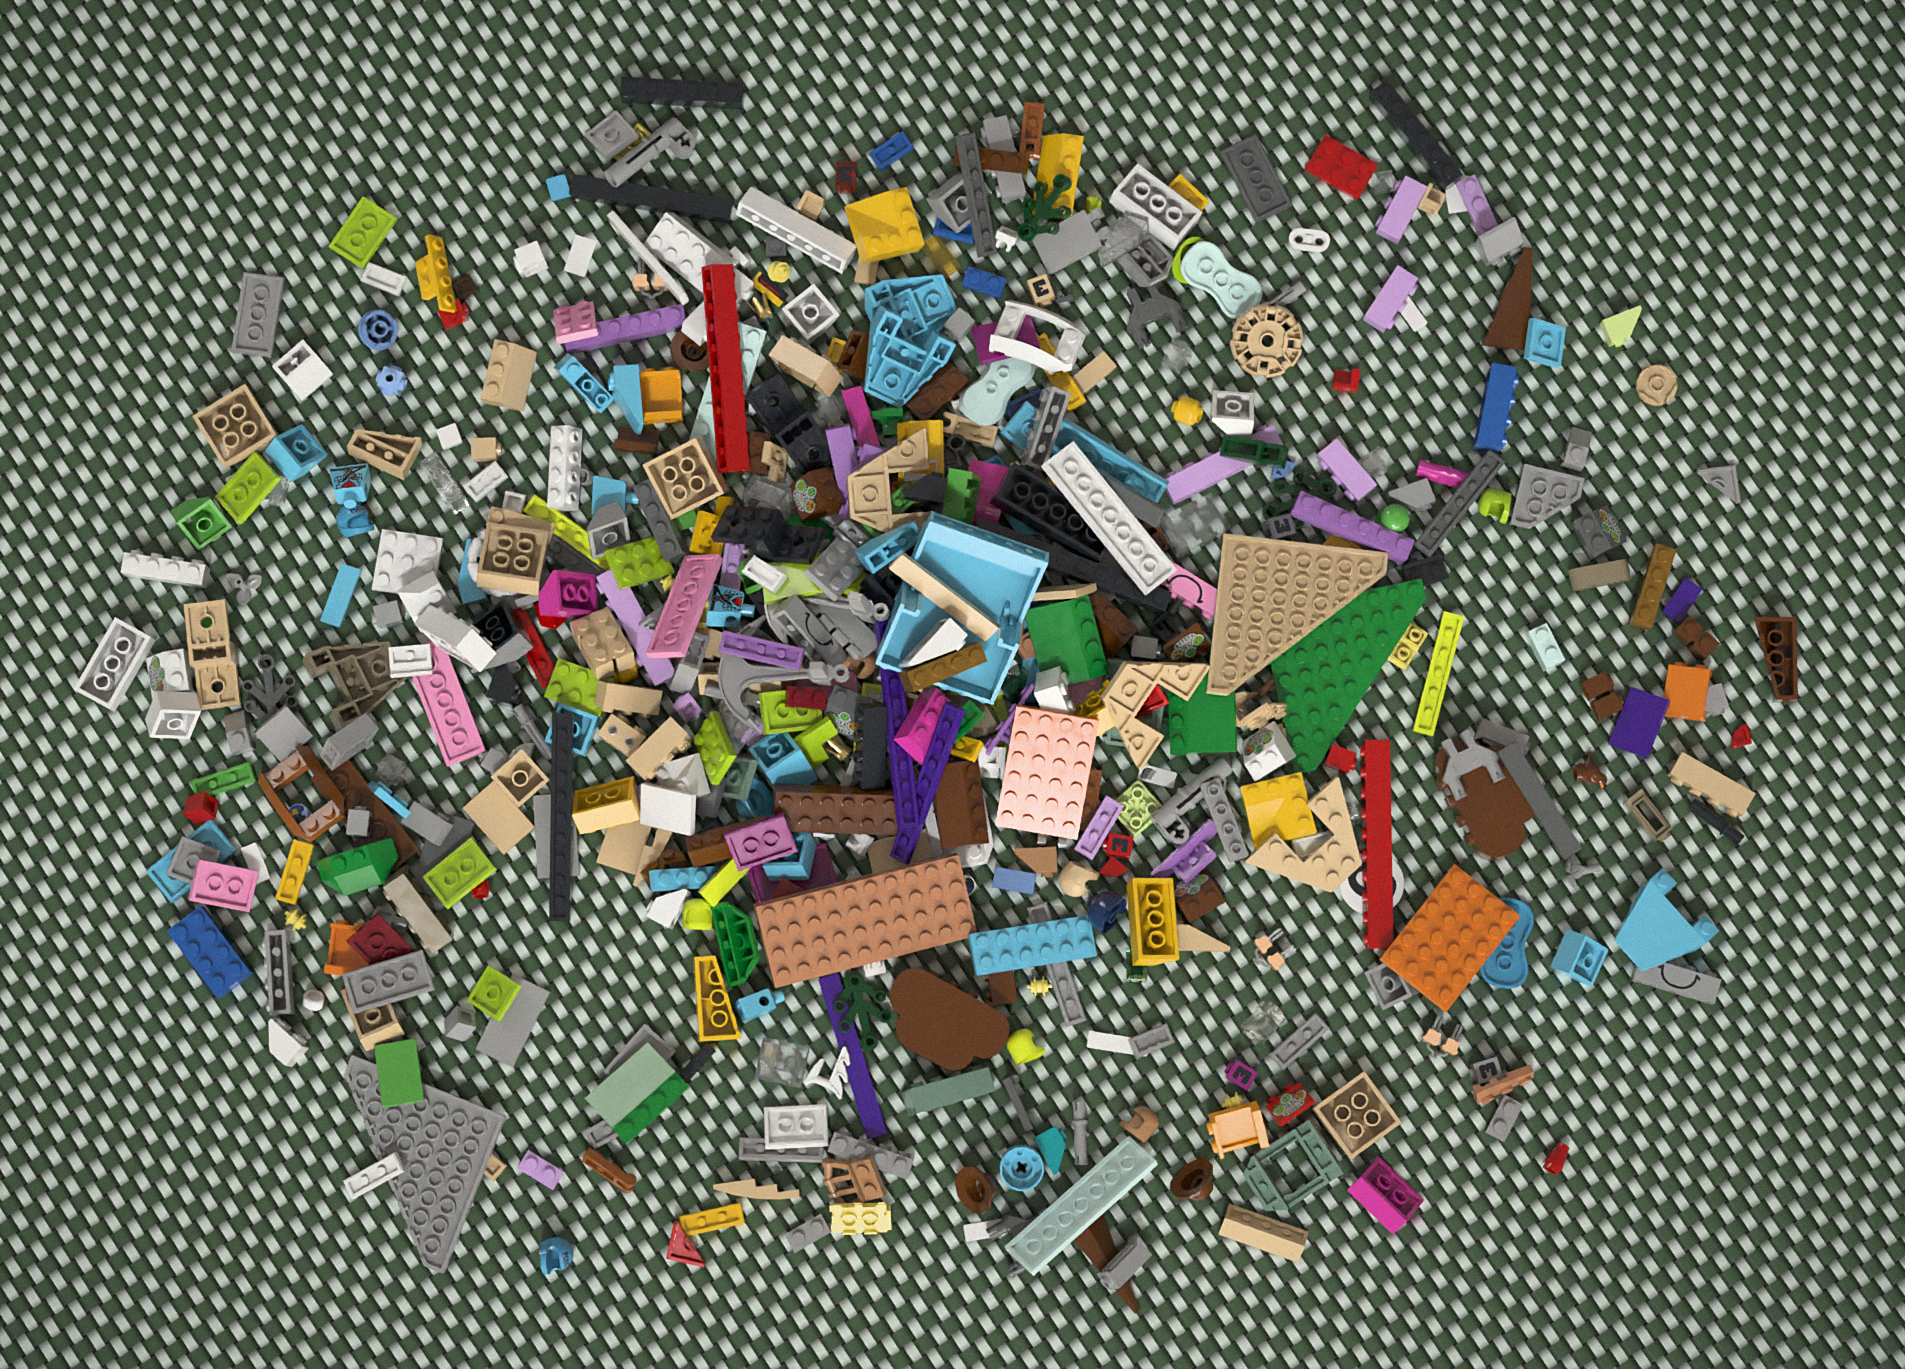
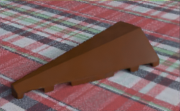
M1522 247L1521 257L1513 268L1515 271L1511 280L1507 282L1496 308L1497 313L1493 322L1489 324L1488 334L1482 341L1481 346L1525 350L1528 320L1530 319L1533 248Z
M1103 1214L1074 1239L1076 1244L1100 1272H1103L1102 1269L1118 1254ZM1127 1280L1115 1291L1130 1309L1136 1313L1140 1308L1130 1282Z

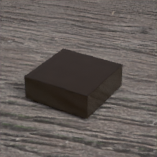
M469 273L452 282V286L461 302L479 293Z

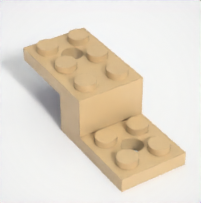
M226 600L184 604L189 663L195 669L197 698L200 709L208 710L240 706L241 698L235 644L230 641ZM206 617L212 619V625L209 628H203L202 620ZM218 681L222 682V691L215 693L213 691V684Z

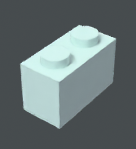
M1547 623L1525 634L1543 672L1565 661Z

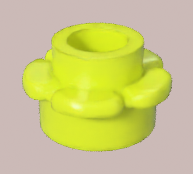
M1097 195L1087 197V212L1090 213L1096 208L1101 209V199H1098Z

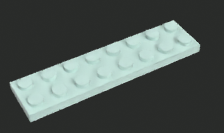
M738 322L740 353L742 355L741 369L744 377L743 394L746 395L753 379L767 331ZM709 376L689 441L702 435L717 464Z
M1128 1136L1005 1246L1006 1250L1034 1276L1158 1165L1157 1161Z

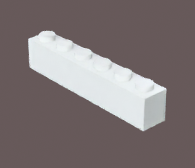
M750 187L740 200L736 212L737 216L842 274L853 259L856 245L851 241L808 219L797 211L765 195L763 192Z

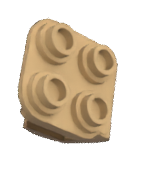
M1248 691L1236 693V726L1247 727L1250 730L1256 728L1261 730L1270 724L1271 718L1275 717L1277 720L1287 714L1286 703L1268 704L1267 702L1249 713L1244 703L1259 693Z

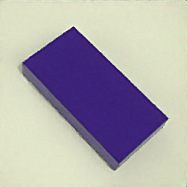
M1684 578L1662 610V613L1679 624L1703 589L1687 578Z

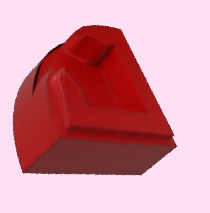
M1747 723L1734 731L1730 741L1731 749L1752 744Z
M1111 856L1099 873L1108 877H1116L1124 874L1128 868Z

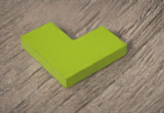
M827 716L793 738V740L801 749L812 769L829 759L822 744L837 735L838 732Z

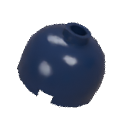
M1105 891L1097 896H1092L1087 903L1089 907L1087 916L1090 924L1101 933H1108L1119 921L1116 919L1118 914L1124 913L1127 900L1112 891Z

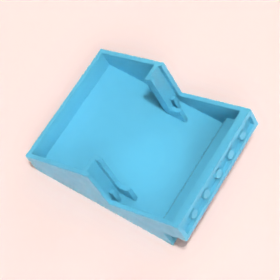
M931 511L927 522H923L911 558L998 623L999 629L985 642L903 580L879 645L875 664L883 669H891L897 672L910 668H900L898 665L939 620L951 618L968 635L964 639L966 641L965 644L981 642L987 662L937 682L934 685L944 690L948 689L957 692L961 696L977 699L981 703L993 705L1020 645L1021 624L1048 565L1049 552Z

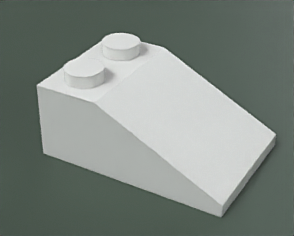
M951 618L939 620L898 666L900 668L910 667L955 649L958 651L966 643L964 639L968 635Z

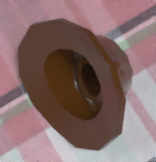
M679 331L673 337L670 345L672 360L685 370L692 372L706 370L709 367L707 342L705 341L699 346L682 331Z
M1206 1158L1196 1159L1186 1164L1170 1181L1171 1193L1178 1199L1190 1198L1194 1201L1205 1199L1213 1190L1211 1179L1213 1165Z
M965 1166L957 1173L955 1187L958 1198L972 1212L985 1214L990 1208L992 1197L997 1193L998 1189L994 1177L989 1173H983L976 1166Z

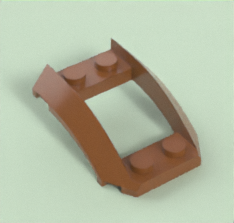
M295 746L297 751L266 774L260 772L258 784L294 836H299L304 840L312 842L345 818L346 809L344 808V801L346 799L326 773L310 747ZM310 769L332 800L299 824L277 792Z

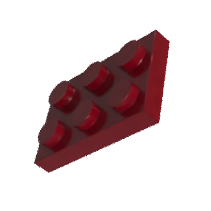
M378 912L346 940L369 965L416 952Z

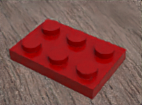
M1325 134L1304 171L1358 201L1378 164Z

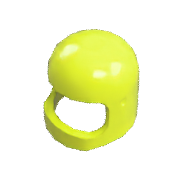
M701 898L686 901L682 909V928L712 930L711 905Z
M1020 1029L1013 1032L1006 1041L1007 1049L1016 1065L1032 1061L1046 1053L1043 1047L1035 1046L1031 1039L1034 1034L1029 1029Z

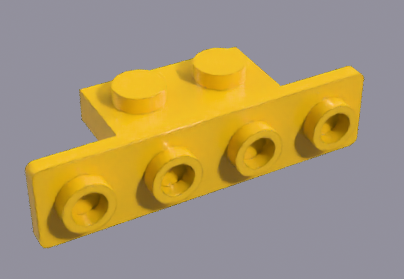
M428 234L425 236L428 255L415 262L421 297L423 300H430L437 296L439 309L454 313L457 311L443 238Z
M719 496L714 514L698 511L689 551L701 555H721L724 543L713 542L711 535L726 506L733 505L734 498Z

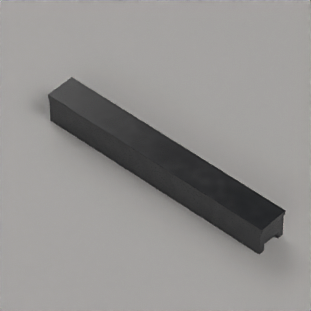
M572 174L569 190L572 199L659 213L674 212L678 216L729 224L733 208V199L623 182L616 188L607 179Z

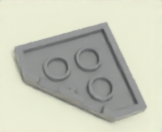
M1524 464L1510 525L1531 529L1576 502L1581 497L1585 478Z

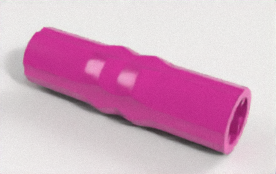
M1420 460L1415 476L1459 488L1470 473Z

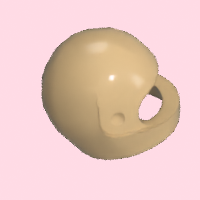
M1070 861L1059 874V885L1065 894L1072 897H1080L1090 890L1085 886L1086 881L1098 880L1100 873L1081 863Z

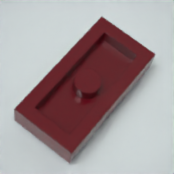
M786 686L785 707L824 711L827 707V689Z

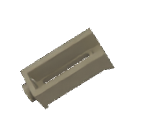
M1640 789L1622 803L1653 843L1657 840L1663 842L1671 835L1669 831L1673 827L1669 825L1653 805L1643 789ZM1639 802H1643L1662 826L1657 832L1635 806Z

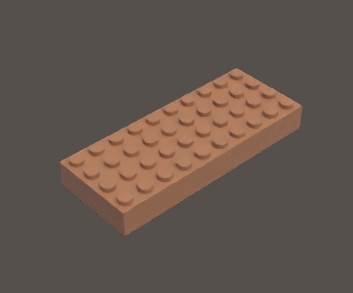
M956 852L753 904L772 984L775 988L968 938L969 934L977 933L960 858Z

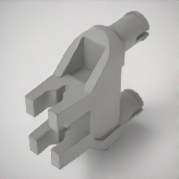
M1469 729L1460 734L1466 750L1458 753L1451 738L1441 743L1448 757L1442 780L1446 785H1449L1455 801L1460 800L1461 797L1468 796L1459 779L1461 775L1478 767L1486 766L1493 783L1506 778L1497 762L1499 760L1498 754L1477 745Z

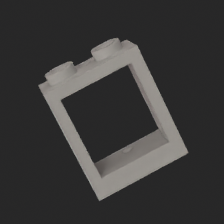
M694 632L685 657L679 658L669 689L682 694H687L688 692L690 694L710 637Z
M364 713L329 737L319 754L331 770H334L371 744L379 729L376 721Z

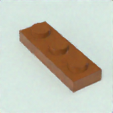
M1090 769L1079 831H1085L1097 811L1102 770Z

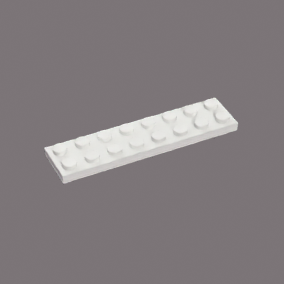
M1074 441L1041 466L1145 596L1177 571L1176 567Z

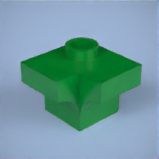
M887 407L882 408L881 411H872L873 423H877L883 428L884 439L897 435V423L904 422L903 408Z

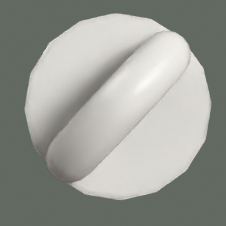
M313 989L306 991L303 995V1006L312 1011L322 1009L324 1003L323 993Z

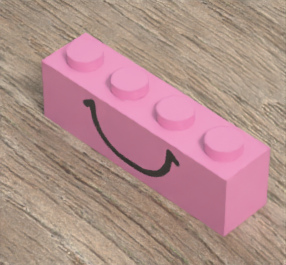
M1172 562L1177 571L1159 586L1172 592L1171 598L1175 599L1178 597L1183 600L1182 604L1187 608L1199 610L1203 618L1209 621L1211 619L1214 620L1217 589Z

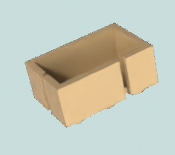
M782 335L769 354L771 359L783 372L812 388L816 384L814 389L829 398L843 378L838 372L839 368L832 364V360L823 354L820 357L810 346L806 345V347H803L794 337L787 338Z
M608 607L570 622L572 637L597 681L615 675L612 660L614 658L619 673L636 666L634 652Z

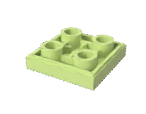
M1139 779L1115 799L1116 802L1124 806L1117 819L1134 838L1153 823L1149 816L1162 806Z

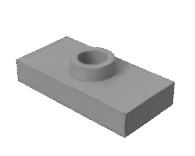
M1167 1023L1128 1039L1136 1059L1175 1043Z

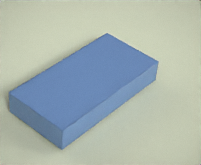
M995 867L992 888L1033 895L1036 874Z

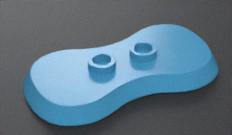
M1498 898L1521 917L1486 960L1480 971L1487 983L1495 987L1510 989L1522 985L1528 975L1525 943L1532 930L1534 916L1531 908L1525 902L1514 898Z

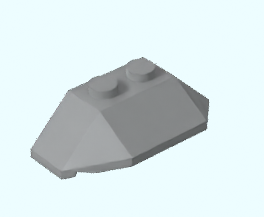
M1123 223L1111 229L1113 235L1108 237L1107 240L1119 264L1139 287H1150L1167 278L1173 263V257L1155 236L1148 231L1128 227V225Z

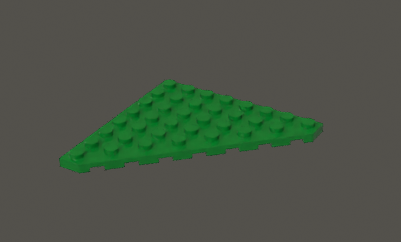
M1422 579L1365 590L1270 663L1278 702L1286 703L1287 714L1282 717L1284 727H1286L1287 742L1296 757L1291 759L1294 773L1301 772L1303 774L1315 771L1426 600Z

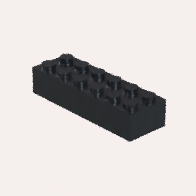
M1015 462L1008 468L989 503L1076 555L1100 563L1108 549L1057 487Z

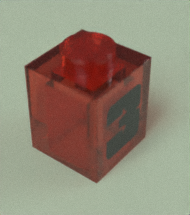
M836 162V191H840L842 194H851L852 191L857 190L856 162Z

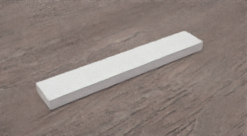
M611 211L607 216L613 227L683 306L688 303L689 299L680 285L620 217Z

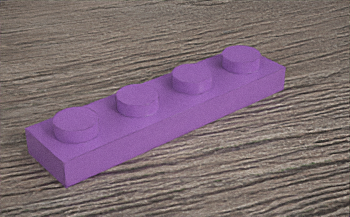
M723 631L718 649L720 653L799 671L805 652L803 648L729 631Z

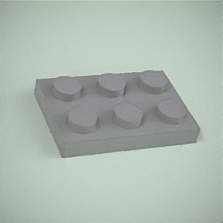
M838 536L803 574L835 601L865 568L857 557L855 549Z

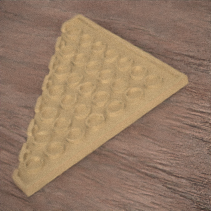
M1224 533L1206 694L1228 696L1385 576L1388 553Z

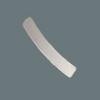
M1089 1031L1088 1048L1133 1054L1128 1039L1132 1037Z

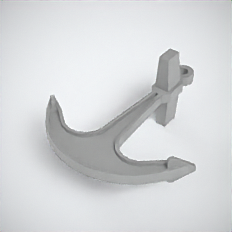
M829 539L823 540L818 552H821L830 543ZM853 591L849 592L848 598L839 596L835 601L824 592L799 598L802 602L850 609L853 615H857L862 621L875 624L876 620L884 621L890 616V610L886 604L878 603L874 606L872 600H868L863 594ZM764 602L765 614L770 627L784 644L790 645L788 635L771 616L781 602L766 605ZM880 610H884L882 614H878Z
M763 615L749 623L737 634L754 637L766 616ZM725 653L722 654L718 669L719 689L725 704L736 718L760 734L763 732L759 729L753 716L743 706L741 701L742 693L749 685L798 679H810L818 685H832L833 678L838 682H845L850 676L849 669L843 664H839L832 669L829 664L824 662H810L808 669L800 668L799 671L785 667L754 666L748 664L742 657ZM839 671H845L843 676H838Z

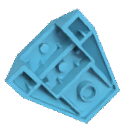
M943 274L882 280L865 288V310L870 322L881 304L897 312L903 318L895 335L922 348L925 346L931 332L934 330L939 333L943 325L957 311L956 304Z

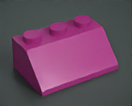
M553 570L538 594L540 615L579 619L598 611L595 574Z
M937 688L921 692L894 737V740L921 765H923L945 702H951Z
M1379 1156L1347 1190L1392 1234L1410 1219L1424 1201Z

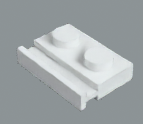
M430 644L388 647L391 678L433 675Z

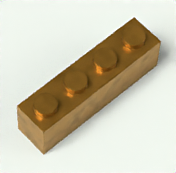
M1658 543L1653 547L1628 625L1647 631L1652 628L1676 549Z
M970 642L963 645L958 651L955 649L898 673L905 692H916L987 662L981 642Z

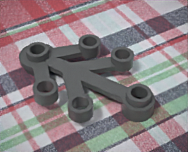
M264 654L258 659V666L264 672L266 694L258 689L252 680H245L242 684L244 691L253 694L267 706L268 715L260 710L257 703L253 700H248L244 704V709L249 713H253L263 723L276 713V704L288 689L293 688L297 683L294 676L287 675L274 693L272 670L276 662L268 654ZM266 660L271 661V665L269 667L264 666V662ZM288 678H293L291 685L286 683ZM247 683H252L250 690H247L245 687ZM289 695L285 699L284 705L291 710V708L298 706L299 700L297 697ZM294 698L295 704L289 705V699ZM249 703L254 704L253 710H248L247 706Z

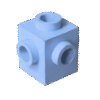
M391 365L390 368L384 366L383 370L378 372L376 382H378L377 386L380 388L381 393L388 396H393V394L400 396L401 391H404L406 388L407 377L402 372V369L397 366ZM390 376L394 377L393 381L388 382Z

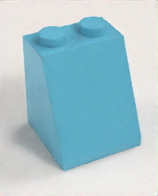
M788 732L769 734L748 748L754 759L758 761L759 767L772 786L773 784L810 785L818 779L801 749Z

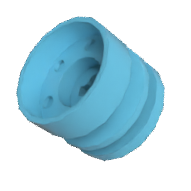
M1025 1144L1015 1145L1002 1155L1000 1175L1004 1183L1011 1189L1028 1191L1036 1187L1041 1181L1044 1173L1043 1160L1039 1152L1033 1147ZM1018 1162H1020L1021 1164H1027L1025 1166V1172H1023L1022 1170H1016L1018 1168Z

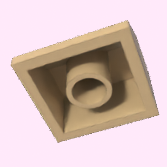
M522 749L491 776L518 808L549 781V778Z

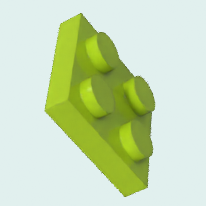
M488 965L466 1001L501 1022L522 986Z

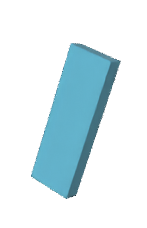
M341 563L321 616V622L341 628L362 570Z

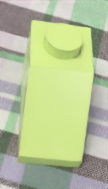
M1641 306L1601 321L1599 325L1609 347L1613 345L1619 347L1627 343L1626 340L1631 336L1642 310Z

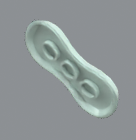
M1201 241L1193 245L1185 254L1181 263V272L1185 280L1190 285L1210 293L1227 316L1238 319L1241 314L1247 313L1249 308L1260 304L1263 294L1257 279L1231 266L1217 245Z
M1014 357L988 363L982 376L962 391L959 397V408L962 413L979 425L989 426L995 424L1003 417L1008 400L1012 394L1032 379L1035 365Z

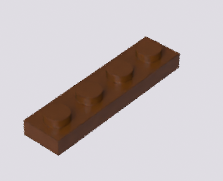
M955 145L953 166L961 167L957 145ZM978 148L982 169L1027 175L1030 154Z

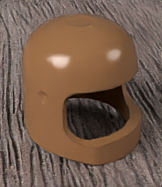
M872 652L865 659L861 656L855 661L848 653V657L843 662V665L854 672L857 678L866 679L874 672L877 666L875 664L876 655Z
M1138 1106L1134 1109L1135 1115L1129 1122L1122 1120L1119 1125L1144 1144L1159 1127V1119L1150 1108Z

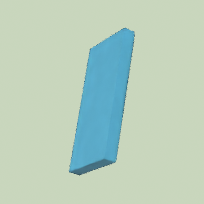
M213 820L205 822L187 837L221 851L222 853L218 860V863L221 864L237 852V849ZM178 845L146 870L147 874L172 904L191 889V884L166 875Z

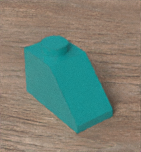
M1054 1126L1033 1138L1053 1175L1058 1173L1066 1146L1064 1140L1067 1139L1062 1128L1057 1129Z

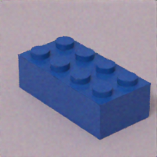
M1492 363L1488 369L1472 450L1487 453L1491 449L1497 454L1506 445L1508 434L1504 432L1511 421L1512 414H1509L1508 411L1511 410L1515 400V394L1512 391L1517 386L1519 374H1516L1517 367Z
M199 906L167 930L168 934L217 998L224 997L254 974L253 970L205 907Z

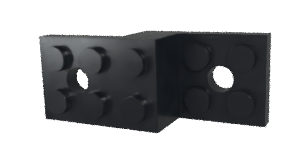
M777 371L745 395L746 400L777 443L787 452L803 476L809 471L833 465L826 435L809 411L800 404ZM777 396L776 404L769 405V397ZM811 449L818 450V454L815 458L808 457V453Z
M727 505L711 538L713 542L749 545L754 555L763 561L811 565L827 533L821 527L788 525L779 509Z

